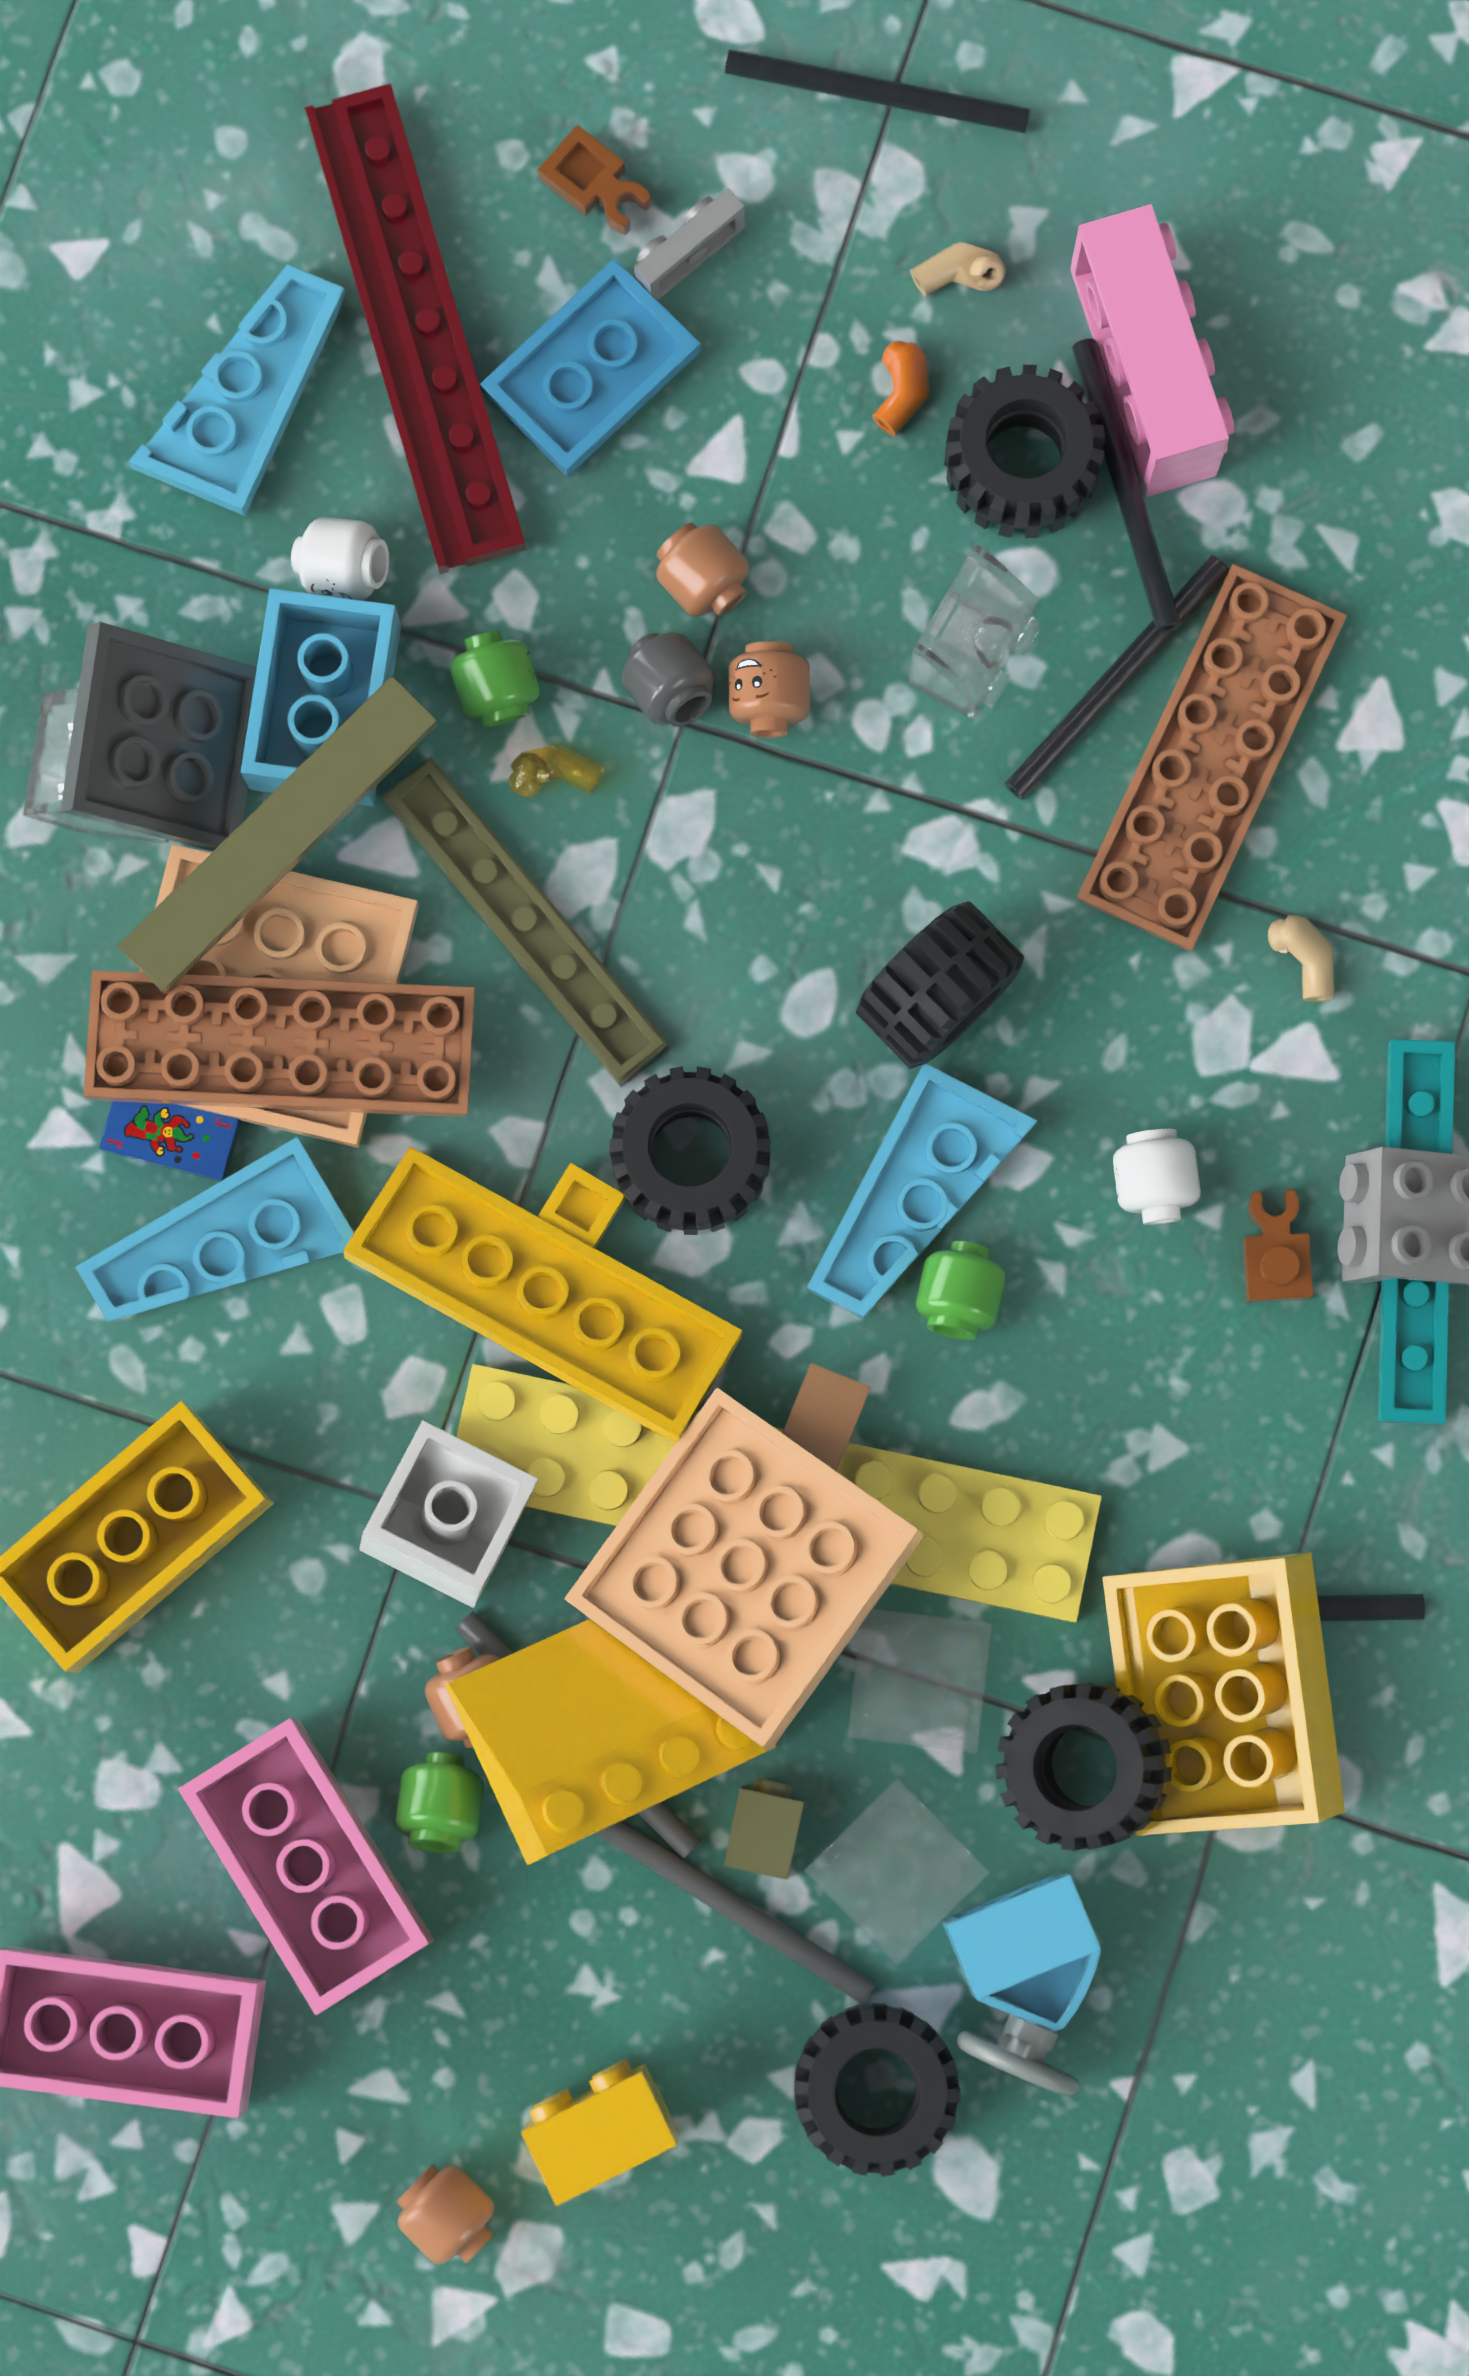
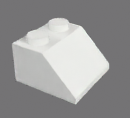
M422 1420L363 1531L359 1550L474 1608L512 1535L538 1478Z

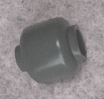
M669 632L659 635L651 633L640 638L631 647L629 659L622 672V683L641 711L652 723L659 725L672 724V726L681 727L696 721L709 708L712 702L711 694L715 687V674L694 644L684 634Z

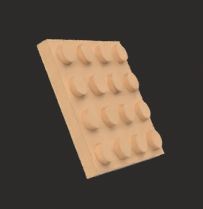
M172 844L156 907L211 853ZM290 871L186 974L400 984L419 904L414 899ZM182 1105L238 1118L240 1121L356 1148H359L367 1113Z
M716 1388L564 1599L763 1748L771 1751L925 1535L729 1395Z

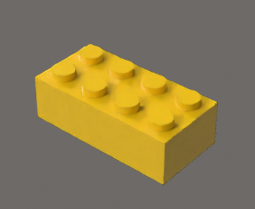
M180 1401L0 1556V1596L65 1672L78 1674L274 1503L193 1408Z

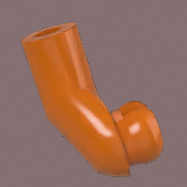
M900 340L890 343L882 357V363L887 366L888 372L892 375L894 391L872 415L875 423L891 436H896L928 399L930 393L925 353L915 343H906Z

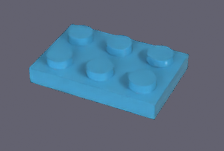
M613 258L480 383L481 392L551 462L569 477L701 352V343Z

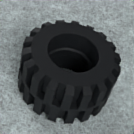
M1023 364L1022 374L1016 376L1012 375L1010 366L996 370L995 381L992 383L983 376L973 384L971 396L963 394L956 405L955 417H951L948 428L944 466H947L946 480L949 490H956L958 493L956 504L964 514L970 509L976 512L974 523L986 530L990 522H994L1000 525L998 535L1012 538L1013 528L1024 529L1025 539L1039 537L1040 528L1043 526H1048L1050 532L1053 533L1064 527L1067 516L1075 519L1084 510L1086 499H1091L1094 493L1105 452L1103 451L1105 441L1104 425H1097L1099 410L1094 401L1092 400L1086 404L1082 401L1085 389L1076 381L1066 388L1061 384L1063 373L1051 368L1047 378L1037 376V365ZM1012 427H1030L1043 432L1051 438L1059 450L1061 461L1052 471L1035 478H1019L1002 471L993 462L988 453L987 445L1001 431Z
M966 901L952 906L940 914L892 958L863 992L856 1014L909 1069L924 1065L959 1038L1001 996L1018 975L1024 955L971 901Z
M683 1066L670 1068V1075L658 1078L657 1074L652 1075L644 1080L645 1086L638 1092L632 1090L624 1099L625 1107L621 1113H616L612 1124L613 1135L612 1139H610L612 1169L619 1190L625 1197V1201H629L634 1207L635 1213L645 1221L650 1219L657 1223V1228L670 1233L672 1229L683 1230L684 1235H698V1230L710 1228L711 1232H715L725 1228L724 1223L735 1218L737 1221L745 1215L747 1207L753 1200L757 1201L763 1191V1184L766 1177H768L770 1168L768 1124L764 1113H760L756 1106V1099L748 1090L743 1092L738 1088L736 1080L724 1074L720 1078L712 1075L710 1068L697 1066V1072H684ZM684 1117H699L711 1121L723 1131L728 1141L729 1155L725 1168L713 1180L698 1186H682L670 1182L659 1173L653 1160V1144L658 1133L669 1123Z
M1093 1683L1062 1685L1050 1688V1691L1045 1694L1035 1695L1025 1702L1028 1707L1023 1712H1015L1007 1724L1012 1727L1009 1736L1000 1738L997 1751L1004 1752L1005 1754L1004 1764L996 1765V1778H1005L1008 1791L1000 1793L1006 1807L1014 1805L1019 1813L1014 1820L1023 1830L1028 1828L1037 1832L1035 1839L1047 1845L1057 1843L1061 1845V1849L1072 1851L1105 1847L1131 1838V1834L1144 1829L1153 1820L1150 1817L1152 1812L1162 1807L1167 1797L1166 1794L1162 1793L1164 1783L1171 1782L1172 1767H1166L1165 1754L1171 1753L1168 1739H1160L1157 1729L1162 1725L1154 1714L1147 1715L1141 1709L1144 1703L1134 1695L1126 1696L1120 1693V1688L1110 1685H1093ZM1076 1727H1089L1099 1732L1109 1742L1116 1756L1117 1776L1115 1784L1109 1795L1102 1802L1094 1805H1080L1069 1799L1060 1790L1053 1775L1052 1758L1055 1747L1068 1730Z
M872 2003V2005L861 2007L856 2005L846 2008L844 2012L835 2017L831 2016L820 2024L821 2027L813 2036L810 2035L805 2043L801 2057L797 2061L794 2096L800 2124L802 2123L808 2139L815 2148L818 2147L826 2155V2158L838 2167L843 2165L852 2169V2173L867 2176V2173H880L882 2177L895 2175V2171L907 2167L911 2170L921 2165V2160L931 2152L935 2154L943 2145L942 2140L948 2130L952 2131L957 2118L955 2114L957 2104L960 2103L961 2089L958 2083L957 2074L959 2073L947 2045L936 2030L911 2011L881 2003ZM882 2049L898 2055L908 2064L914 2075L916 2085L914 2102L909 2112L899 2122L889 2127L874 2129L857 2124L846 2115L838 2100L837 2083L843 2067L852 2057L866 2050Z

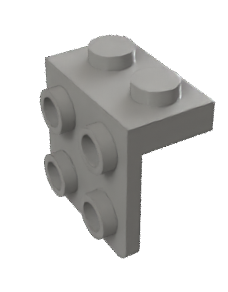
M1379 1147L1346 1155L1345 1167L1342 1170L1339 1182L1340 1194L1344 1200V1227L1339 1236L1337 1247L1338 1258L1342 1263V1282L1367 1284L1398 1278L1469 1285V1156L1391 1147Z

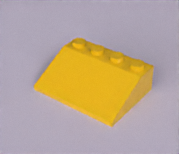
M1312 1552L1103 1577L1116 1688H1120V1693L1126 1696L1134 1695L1144 1703L1141 1709L1147 1715L1154 1714L1162 1725L1157 1729L1160 1739H1168L1171 1753L1165 1754L1166 1767H1172L1171 1782L1164 1783L1162 1793L1166 1794L1167 1797L1162 1807L1155 1809L1150 1815L1153 1820L1144 1829L1136 1831L1135 1836L1319 1823L1345 1812Z
M592 1619L581 1622L445 1685L527 1865L768 1751Z

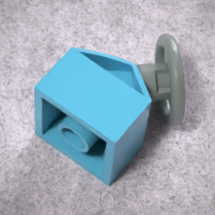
M1060 1871L941 1921L971 1995L977 2001L1010 2014L998 2042L971 2031H962L957 2036L956 2042L958 2047L969 2055L1058 2094L1071 2097L1079 2092V2081L1074 2076L1043 2061L1047 2051L1052 2053L1059 2034L1055 2031L1066 2026L1085 1997L1095 1974L1101 1949L1071 1875Z

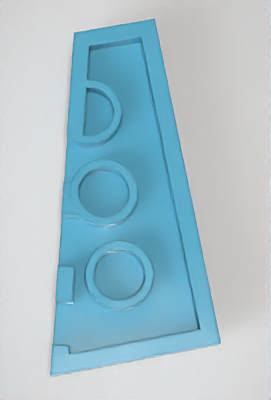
M287 264L238 325L239 331L220 354L216 352L202 369L201 373L203 376L182 402L177 400L162 419L163 425L146 446L142 444L129 460L131 468L246 516L345 301L346 293L344 287Z
M928 1064L922 1065L806 1290L864 1319L1036 1125L1037 1120Z
M295 1137L77 1265L75 1268L107 1322L342 1253L355 1232L299 1138Z

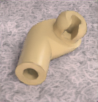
M958 242L912 268L910 273L917 288L926 297L950 282L981 291L998 288L1005 279L1006 269L1001 258L996 253L968 243Z
M1288 915L1286 920H1275L1268 929L1269 944L1274 951L1281 953L1290 952L1302 964L1303 1000L1307 1002L1334 1000V958L1331 943L1306 917Z

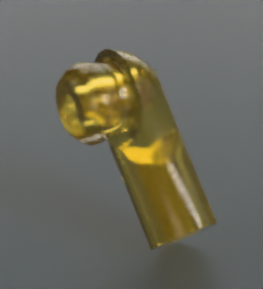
M553 744L521 752L511 763L513 771L509 776L508 783L515 793L524 797L535 796L541 790L542 783L560 779L592 795L603 777L605 767L562 745Z

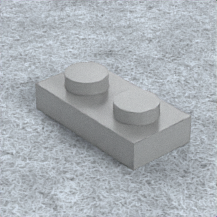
M729 188L714 200L711 196L701 199L687 212L683 219L685 224L667 239L664 235L654 238L638 254L636 258L638 263L634 266L635 279L657 301L745 229V206Z

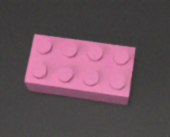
M1152 204L1079 225L1070 268L1092 337L1097 343L1120 423L1145 497L1215 477L1223 455L1228 451V435L1234 433V421L1229 404L1224 396L1216 398L1209 376L1215 375V365L1211 349L1205 338L1196 339L1190 318L1196 315L1191 289L1186 280L1177 282L1170 261L1176 259V247L1171 229L1167 222L1158 224Z
M289 1718L178 1788L315 2015L327 2010L435 1941L299 1719Z
M12 1946L0 1948V2087L239 2118L248 2112L266 1980Z

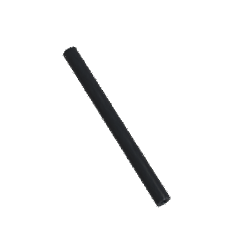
M729 49L725 65V74L1020 133H1026L1030 108Z
M1093 338L1083 339L1072 346L1073 354L1088 402L1093 400L1099 410L1097 425H1104L1105 441L1103 451H1105V460L1157 632H1170L1181 626L1179 614L1096 340Z
M1211 555L1173 597L1181 625L1228 575L1229 568L1218 557ZM1153 619L1004 783L1007 789L1017 798L1024 800L1179 628L1170 632L1159 633Z

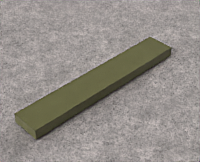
M391 676L117 947L166 994L439 725L437 720Z
M431 757L382 795L383 801L619 1087L669 1048L667 1041Z

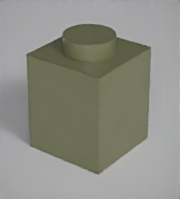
M755 1778L753 1791L740 1788L724 1861L725 1867L788 1880L804 1804L803 1801L791 1799L794 1786Z

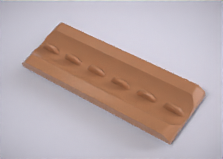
M1232 564L1076 900L1137 926L1189 952L1192 951L1347 617L1346 614Z
M92 970L84 1097L115 1102L445 1117L467 1116L469 1109L475 987L185 974L165 994L143 972Z

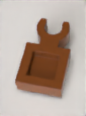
M578 124L538 169L539 180L585 217L596 204L600 205L605 209V216L609 226L620 234L627 235L631 230L630 220L617 210L623 202H635L645 211L651 207V197L642 185L633 181L621 182L618 180L625 172V162Z
M1294 1189L1286 1190L1283 1193L1284 1211L1278 1216L1269 1215L1264 1211L1261 1191L1253 1192L1249 1198L1248 1213L1252 1222L1260 1228V1236H1246L1242 1239L1247 1303L1309 1300L1313 1297L1309 1233L1290 1234V1223L1296 1217L1299 1209V1200Z

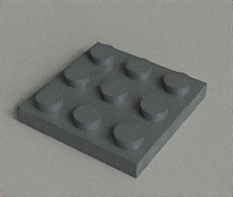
M103 622L88 625L60 812L214 851L243 822L248 786L240 772L257 667Z

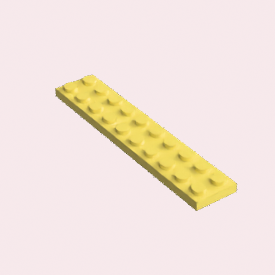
M472 1364L456 1436L538 1478L525 1508L615 1527L675 1446L674 1442L570 1384ZM774 1427L775 1429H777V1430H778L779 1432H781V1433H782L783 1430H784V1429H781V1428H776V1427ZM848 1443L837 1472L925 1535L890 1583L891 1585L1071 1623L1077 1622L1101 1495Z

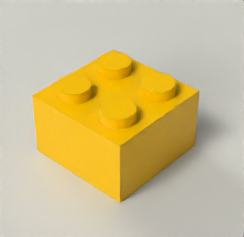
M624 2059L591 2076L592 2079L589 2083L592 2090L573 2099L567 2088L533 2105V2109L529 2111L532 2120L527 2122L521 2134L556 2206L677 2146L680 2133L646 2063L632 2069L628 2060Z

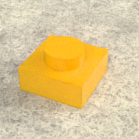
M570 1163L538 1217L596 1249L625 1201V1197L620 1191Z

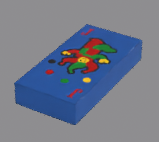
M112 1101L99 1149L102 1152L221 1182L226 1179L241 1121L238 1118L178 1104Z

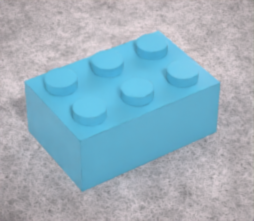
M269 588L240 772L249 790L273 793L391 676L394 677L401 631V622L395 605ZM376 787L358 805L374 807Z

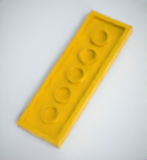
M411 1146L344 1248V1258L675 1444L690 1425L742 1338L743 1330Z

